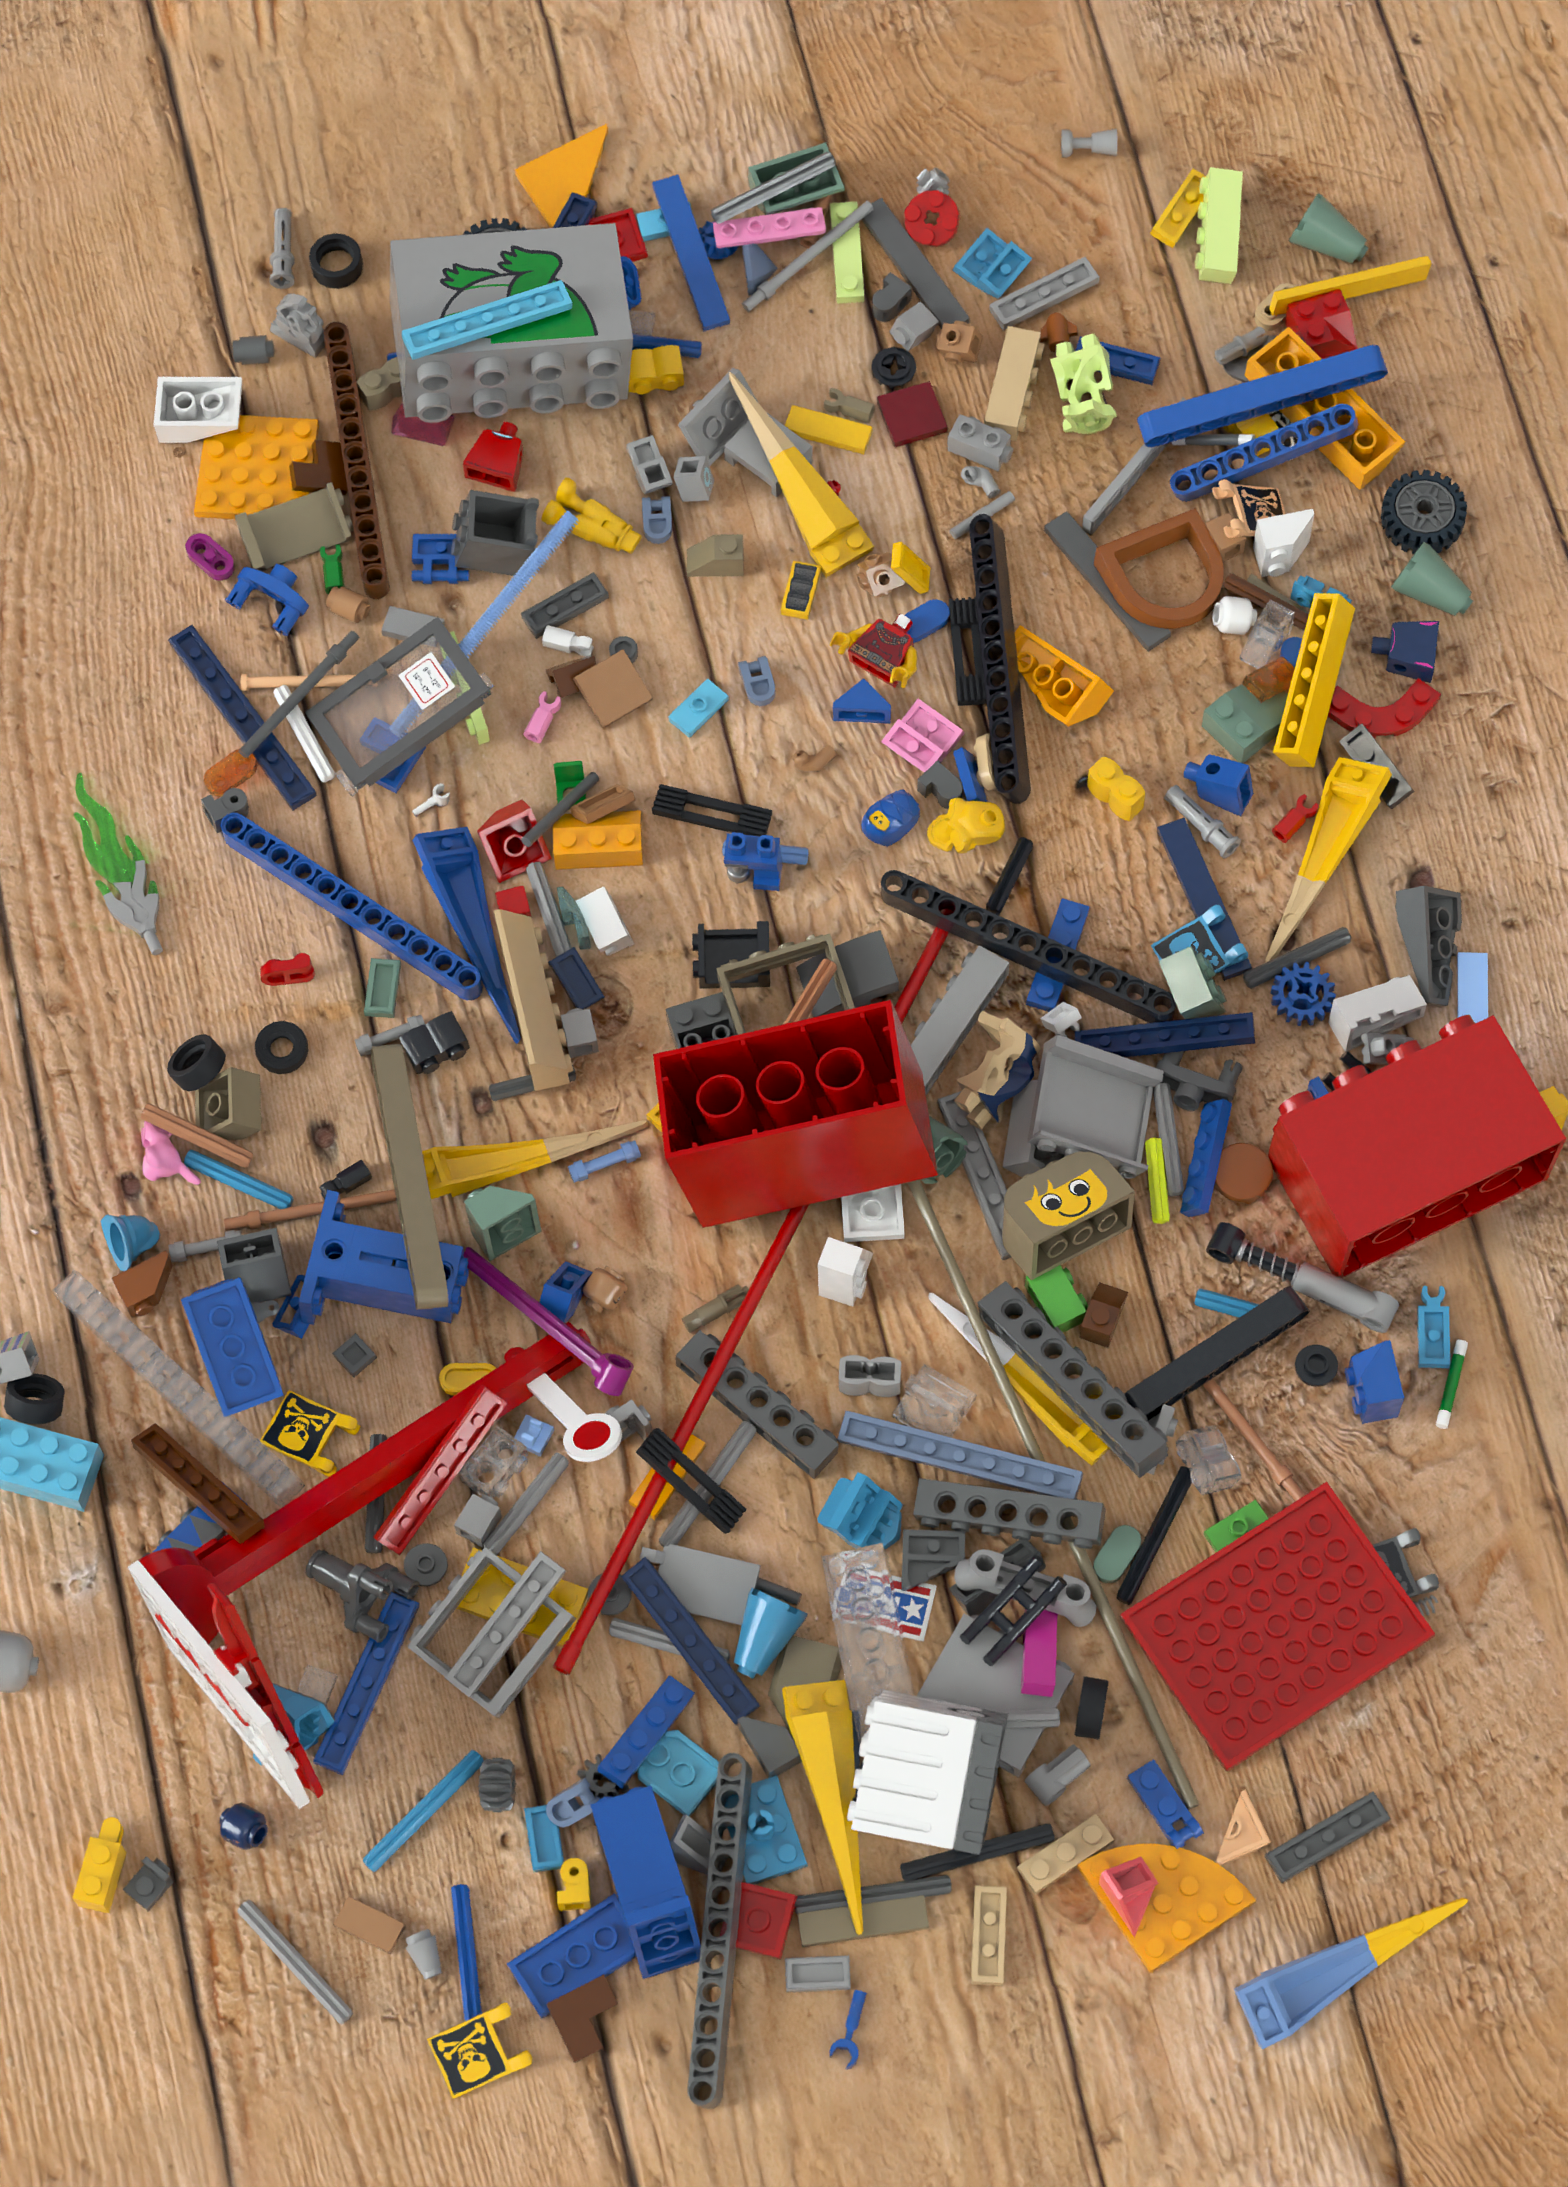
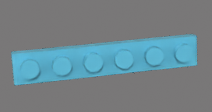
M562 280L403 330L402 339L411 359L414 360L572 309V301Z

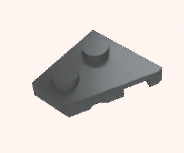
M903 1529L902 1591L912 1589L956 1569L958 1562L965 1559V1531Z

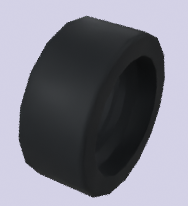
M333 233L324 235L310 249L309 260L313 277L319 284L327 288L339 289L348 287L356 282L362 273L363 261L360 247L353 238L345 234ZM333 251H345L352 256L351 264L340 271L325 270L321 267L320 260L323 256Z
M206 1034L196 1035L184 1042L173 1053L168 1062L167 1072L183 1090L195 1091L206 1086L217 1076L225 1063L226 1055L211 1036Z
M33 1373L32 1376L7 1383L4 1408L9 1416L20 1422L47 1424L61 1416L65 1390L62 1384L55 1378ZM28 1397H34V1398H40V1399H43V1400H32V1399H27V1398H28Z
M1084 1676L1075 1736L1100 1739L1108 1680Z

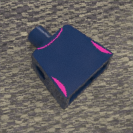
M1439 621L1392 623L1389 638L1373 636L1371 653L1387 655L1386 670L1388 672L1416 680L1419 678L1424 682L1431 683L1435 667Z

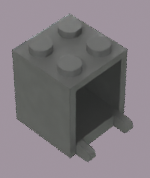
M470 490L466 500H461L459 514L455 513L452 529L456 530V538L452 542L451 555L455 556V567L511 576L516 575L515 573L520 570V567L535 551V545L538 541L536 515L539 500L537 498L524 499Z

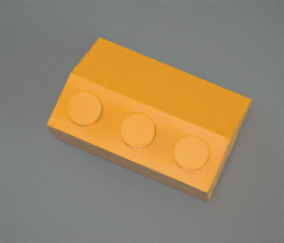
M641 810L611 812L589 824L572 817V814H563L553 824V854L556 870L643 865Z

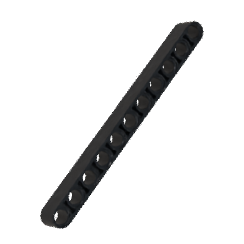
M979 514L972 519L969 532L996 789L1011 803L1020 804L1029 797L1031 785L1005 537L1003 529L989 515Z
M891 870L882 876L881 899L893 908L973 944L980 945L993 953L1149 1023L1172 1021L1174 1018L1175 1000L1173 995L1164 989L903 872ZM891 885L899 886L901 889L898 891H890L889 889H887V887ZM917 897H923L927 899V901L924 903H917L914 901V899ZM943 909H950L954 913L951 915H943L942 913H940V911ZM977 921L980 925L978 927H970L967 923ZM996 933H1004L1005 935H1007V937L1004 939H997L993 935ZM1023 945H1031L1034 949L1031 951H1023L1020 947ZM1049 957H1057L1061 961L1050 963L1047 959ZM1084 969L1087 971V974L1080 976L1074 973V970ZM1111 981L1114 983V986L1107 988L1102 986L1101 982ZM1130 993H1137L1142 998L1133 1000L1128 995ZM1158 1005H1164L1169 1010L1166 1012H1159L1155 1009V1007Z

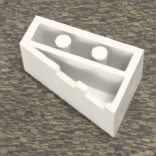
M1410 975L1402 978L1396 977L1386 983L1334 999L1328 1023L1346 1052L1364 1044L1361 1040V1034H1386L1423 1017L1427 1004Z
M828 1237L818 1262L819 1296L853 1307L856 1298L861 1299L867 1285L865 1278L873 1253Z

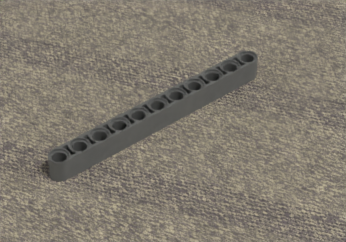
M737 1753L724 1755L718 1764L689 2068L688 2096L693 2103L704 2109H713L721 2102L726 2067L736 1940L742 1892L741 1884L743 1881L752 1783V1768ZM735 1763H741L742 1770L739 1775L730 1777L729 1768ZM735 1794L738 1795V1804L734 1808H726L728 1797ZM730 1826H735V1836L730 1840H723L724 1830ZM726 1858H732V1868L728 1872L722 1873L720 1871L721 1862ZM723 1890H729V1900L727 1903L719 1905L717 1903L718 1894ZM720 1922H726L727 1930L725 1934L721 1937H715V1926ZM718 1954H723V1965L718 1969H712V1958ZM717 1986L720 1987L721 1995L719 1999L715 2002H709L708 1992L710 1989ZM711 2019H716L718 2021L717 2030L711 2035H706V2023ZM707 2052H714V2063L710 2067L704 2068L702 2066V2057ZM710 2084L712 2087L711 2096L707 2100L700 2101L699 2090L702 2086Z

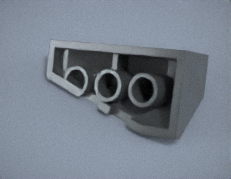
M1429 886L1396 891L1397 921L1423 999L1426 1004L1448 1006L1453 972L1450 968L1451 956H1456L1458 946L1454 944L1456 931L1461 930L1462 924L1461 893Z

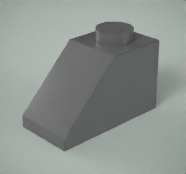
M744 1716L737 1719L739 1730L768 1778L775 1775L778 1776L802 1762L794 1738L786 1727Z

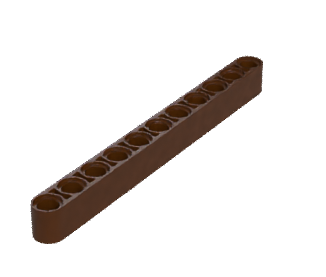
M332 322L324 329V340L361 578L366 595L372 599H381L388 594L390 585L357 386L352 344L347 326L341 322ZM354 458H361L357 461L352 460ZM358 482H365L364 484L356 485ZM362 506H369L366 509H359ZM367 530H372V532L369 534L363 533ZM370 555H377L374 558H367ZM375 579L381 580L378 583H370Z

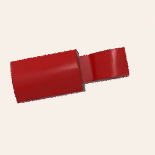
M1301 795L1297 800L1296 808H1291L1273 827V835L1281 842L1287 843L1305 824L1307 818H1312L1317 814L1319 807L1317 803L1309 809L1303 806L1307 795Z

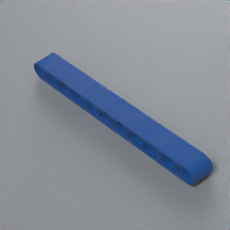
M229 813L223 817L221 830L229 847L461 999L472 1001L481 995L483 989L481 976L475 966L239 813ZM234 828H241L237 833H230ZM257 843H264L261 848H253ZM280 858H287V861L284 863H275ZM303 873L311 874L305 879L298 878ZM326 888L334 889L329 894L321 893ZM350 903L357 904V906L353 909L345 908V906ZM374 918L381 919L377 924L368 923ZM395 934L404 935L401 939H392V936ZM419 949L428 950L423 955L415 954V952ZM443 964L451 965L448 970L438 969ZM468 979L475 981L470 986L462 985V983Z

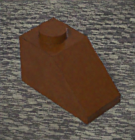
M1099 1283L1082 1322L1080 1339L1109 1348L1128 1292Z

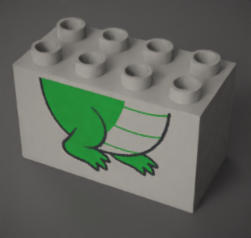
M615 223L390 241V308L405 418L419 417L424 422L436 423L448 419L451 414L475 412L477 416L482 418H494L503 415L508 409L531 407L537 413H552L562 408L564 404L587 403L592 408L605 409L614 406L619 400L628 399L633 334ZM562 280L571 298L572 309L414 360L411 359L402 339L403 330Z

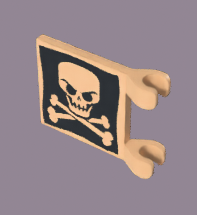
M1225 479L1219 481L1218 488H1212L1215 499L1233 497L1239 519H1232L1230 521L1231 526L1224 527L1227 538L1255 537L1258 519L1286 514L1278 488L1237 485Z

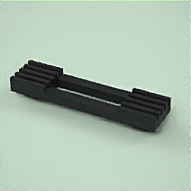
M968 597V600H965V598H962V600L955 598L954 601L949 599L958 706L987 704L976 597L974 599ZM971 628L975 676H972V674L966 676L964 674L960 629Z
M659 784V790L652 807V814L726 832L761 836L767 834L772 810L749 804H736ZM686 803L739 815L740 820L738 823L685 811L684 807Z
M659 1428L653 1429L636 1451L645 1462L724 1534L730 1533L731 1528L742 1517V1513L747 1510L728 1491L722 1489L680 1450V1447ZM674 1459L714 1496L710 1504L667 1466L669 1461Z

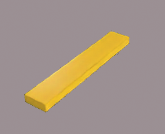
M1423 256L1275 291L1269 310L1272 316L1285 314L1288 303L1337 289L1341 290L1344 299L1423 281L1426 280L1432 263L1429 256Z

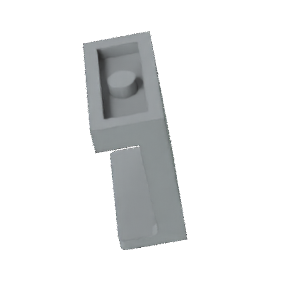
M769 415L812 465V445ZM749 420L724 445L725 461L732 466L737 462L741 463L772 487V494L778 497L782 493L781 486Z

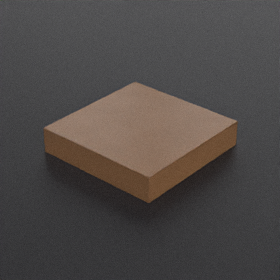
M624 649L575 676L573 679L602 728L653 699Z

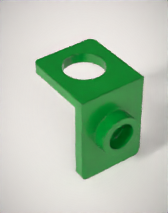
M582 761L553 764L557 804L563 799V793L567 789L575 788L585 778ZM586 793L575 804L585 800Z

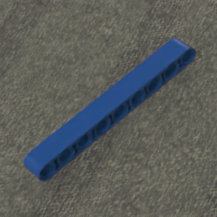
M1369 345L1151 410L1140 415L1137 418V422L1145 446L1157 447L1368 384L1384 378L1388 374V370L1379 345Z

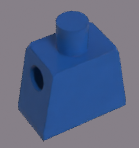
M1210 754L1206 756L1202 765L1189 762L1184 770V778L1196 782L1198 796L1201 799L1237 816H1242L1254 794L1249 765Z

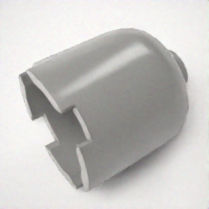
M0 1630V1692L16 1693L27 1685L30 1675L36 1676L39 1657L33 1656V1645L26 1636Z

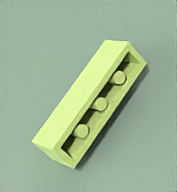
M1210 167L1206 177L1201 178L1199 193L1204 194L1203 202L1199 204L1198 219H1202V227L1198 228L1196 239L1197 244H1201L1195 260V269H1199V280L1231 284L1237 273L1243 171Z

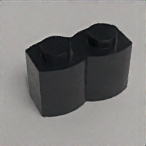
M452 1011L432 1019L425 1025L411 1029L399 1037L403 1050L416 1074L432 1073L439 1068V1064L449 1059L451 1061L458 1060L470 1048L468 1040Z

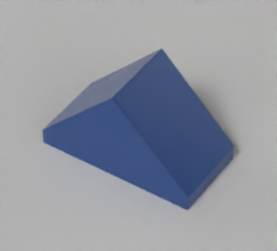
M863 678L833 702V721L891 724V705Z

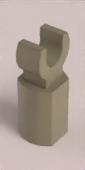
M830 388L829 396L835 398L836 401L830 402L825 400V410L829 412L841 411L843 415L866 423L870 422L874 414L875 404L849 395L847 397L843 396L840 390Z

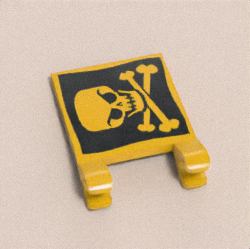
M288 1390L259 1443L329 1477L336 1473L337 1467L334 1466L332 1460L320 1455L336 1426L353 1436L359 1432L361 1426L354 1417L336 1412Z
M507 2002L427 2038L453 2099L532 2063V2056L528 2050H524L507 2059L492 2025L511 2015V2008Z

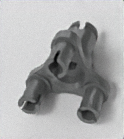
M317 1550L311 1556L306 1567L307 1577L315 1578L317 1582L340 1594L341 1600L344 1601L345 1628L354 1633L361 1632L376 1642H382L386 1638L389 1626L368 1615L377 1598L385 1600L388 1595L383 1593V1591L390 1594L392 1590L405 1596L407 1599H412L419 1590V1582L403 1575L397 1567L389 1563L374 1569L362 1563L353 1566L332 1554L329 1555L324 1550Z

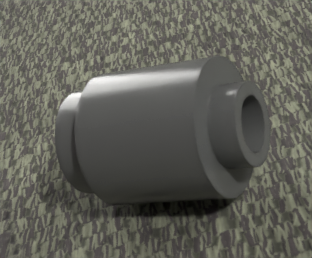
M267 335L240 337L239 340H233L235 363L241 362L242 365L269 363L270 357H274L273 340H268Z

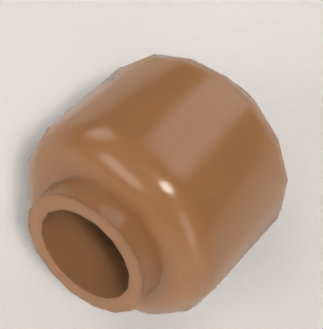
M605 1266L604 1269L596 1268L582 1289L584 1295L588 1297L586 1304L600 1313L604 1308L615 1310L627 1292V1285L624 1283L626 1278L608 1266Z

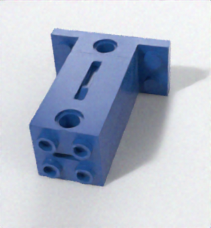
M327 1190L299 1298L302 1323L314 1325L316 1315H322L325 1298L452 1323L453 1314L459 1315L462 1304V1297L460 1296L461 1286H466L469 1269H467L468 1258L464 1257L463 1246L439 1242L448 1290V1307L417 1310L403 1234L345 1223L346 1215L343 1214L345 1205L340 1202L339 1192Z
M652 1786L635 1787L625 1794L616 1797H603L597 1803L591 1804L598 1835L635 1950L642 1978L646 1979L699 1962L701 1944L691 1904L684 1889Z

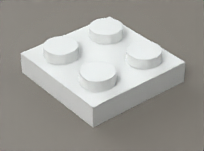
M901 1184L841 1197L844 1242L905 1239Z

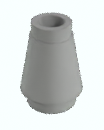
M429 1929L405 1938L408 1945L405 1948L423 1975L424 1980L442 1973L436 1937L431 1935Z

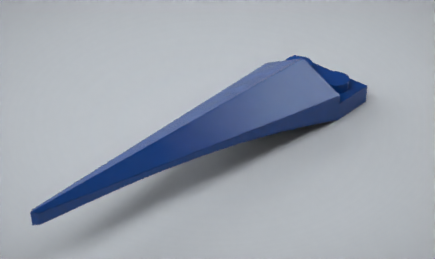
M460 827L416 834L413 843L423 863L421 869L473 966L479 970L481 981L511 1037L518 1044L521 1036L498 956L486 900L479 854L468 827Z

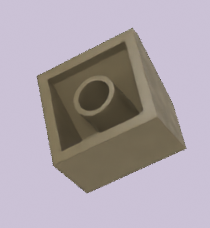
M230 1067L217 1074L206 1086L195 1090L196 1126L226 1140L245 1139L260 1131L262 1124L260 1075Z

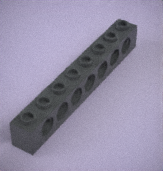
M1005 1281L978 1301L979 1314L982 1320L1139 1478L1168 1457V1440L1165 1434L1157 1427L1154 1429L1147 1422L1144 1413L1138 1407L1133 1408L1127 1402L1124 1393L1118 1387L1113 1388L1107 1382L1104 1373L1098 1367L1093 1368L1087 1362L1083 1352L1076 1346L1073 1348L1067 1342L1065 1335L1058 1327L1052 1328L1047 1323L1044 1313L1038 1307L1032 1308L1027 1303L1026 1296L1019 1288L1015 1287L1013 1289ZM1013 1315H1019V1316H1020L1019 1318H1016V1319H1011V1318H1009L1010 1316H1013ZM1031 1335H1040V1337L1035 1339L1029 1338ZM1051 1355H1060V1357L1055 1359L1048 1358ZM1071 1375H1080L1076 1379L1068 1378ZM1091 1395H1099V1396H1100V1397L1097 1398V1399H1090V1398H1088V1397L1091 1396ZM1112 1415H1119V1416H1121V1417L1118 1418V1419H1109V1418H1108V1417H1110V1416H1112ZM1133 1435L1141 1436V1438L1137 1440L1129 1439V1437Z

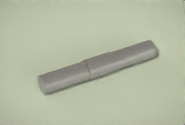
M1008 491L976 511L970 517L950 529L951 536L957 539L968 532L972 519L979 514H987L992 517L995 513L1015 501L1014 495Z

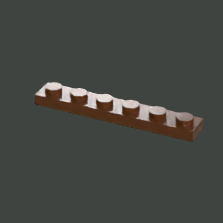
M156 1423L131 1439L133 1448L239 1544L265 1527L262 1517Z

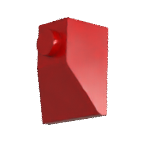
M523 799L495 811L477 830L499 883L525 872L528 865L532 862L544 863L552 859L543 836H540L530 847L522 843V837L537 824L531 807Z

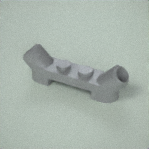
M982 1549L974 1552L970 1559H963L958 1562L954 1579L961 1590L982 1589L998 1595L1023 1567L1002 1561L1003 1554ZM1035 1572L1022 1589L1036 1601L1056 1578ZM1064 1574L1063 1579L1067 1582V1585L1045 1610L1065 1616L1076 1627L1086 1626L1092 1622L1097 1608L1096 1603L1090 1598V1588L1084 1581Z

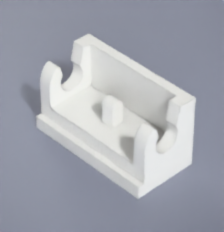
M604 886L575 901L600 952L605 951L608 956L634 945L611 895Z

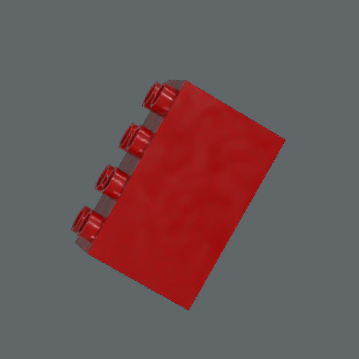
M891 1000L653 1054L665 1160L703 1228L938 1176L923 1074Z
M1471 1015L1460 1016L1440 1029L1439 1035L1442 1039L1423 1049L1417 1040L1405 1042L1386 1055L1385 1059L1389 1065L1368 1074L1363 1065L1355 1066L1341 1073L1333 1080L1334 1091L1317 1099H1314L1310 1091H1303L1288 1098L1279 1106L1278 1110L1281 1116L1278 1117L1277 1124L1272 1129L1274 1135L1268 1157L1275 1174L1333 1275L1344 1278L1548 1180L1566 1137L1494 1015L1477 1023L1473 1021Z

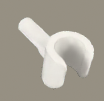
M444 784L434 786L433 796L412 810L415 817L434 805L443 807L448 804L450 792L444 796L439 795L444 791Z

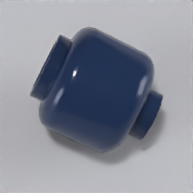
M238 1803L231 1808L225 1809L220 1816V1834L222 1838L242 1850L259 1846L267 1835L268 1827L264 1814L245 1803Z

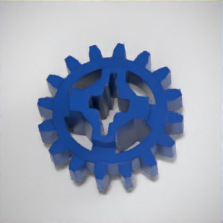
M1296 962L1293 963L1292 971L1286 967L1282 968V976L1276 975L1274 979L1275 985L1271 987L1270 994L1274 995L1271 1004L1274 1006L1279 1005L1277 1015L1286 1013V1022L1288 1023L1293 1018L1297 1019V1026H1301L1303 1020H1307L1311 1026L1314 1023L1315 1017L1323 1021L1325 1012H1331V1003H1333L1336 994L1333 993L1335 983H1327L1330 974H1319V965L1314 970L1309 969V962H1305L1304 968H1299ZM1285 986L1288 987L1287 991L1289 992L1286 998L1283 992ZM1320 990L1323 994L1321 1002L1318 1001L1319 997L1317 996Z

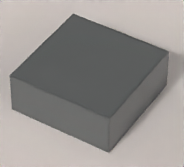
M356 1333L333 1352L336 1360L353 1378L377 1359L376 1354Z

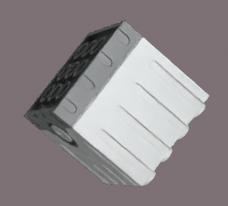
M883 1690L879 1696H875L872 1702H870L866 1712L865 1724L870 1725L866 1734H864V1737H862L859 1756L864 1757L858 1769H856L853 1788L859 1790L852 1801H850L847 1820L853 1821L851 1830L948 1849L954 1848V1850L980 1855L986 1838L1008 1714Z

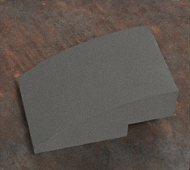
M881 930L835 946L855 1008L871 1004V999L899 991V980ZM825 953L814 956L796 967L803 990L821 961L826 959ZM833 977L812 1009L813 1017L844 1011Z

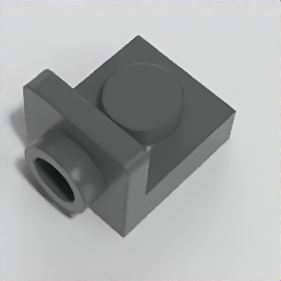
M145 1857L142 1860L143 1867L124 1887L123 1891L149 1912L174 1882L168 1875L171 1869L158 1858L152 1862L148 1857Z

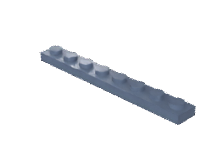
M850 1411L845 1412L837 1439L840 1443L1040 1495L1077 1499L1083 1478L1082 1471Z

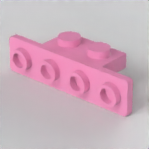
M821 207L726 220L720 224L713 223L714 237L718 249L796 239L797 237L824 234L826 232Z

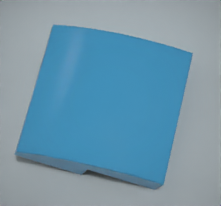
M986 228L952 270L978 289L999 299L1033 258L1012 241L1007 244L989 228Z

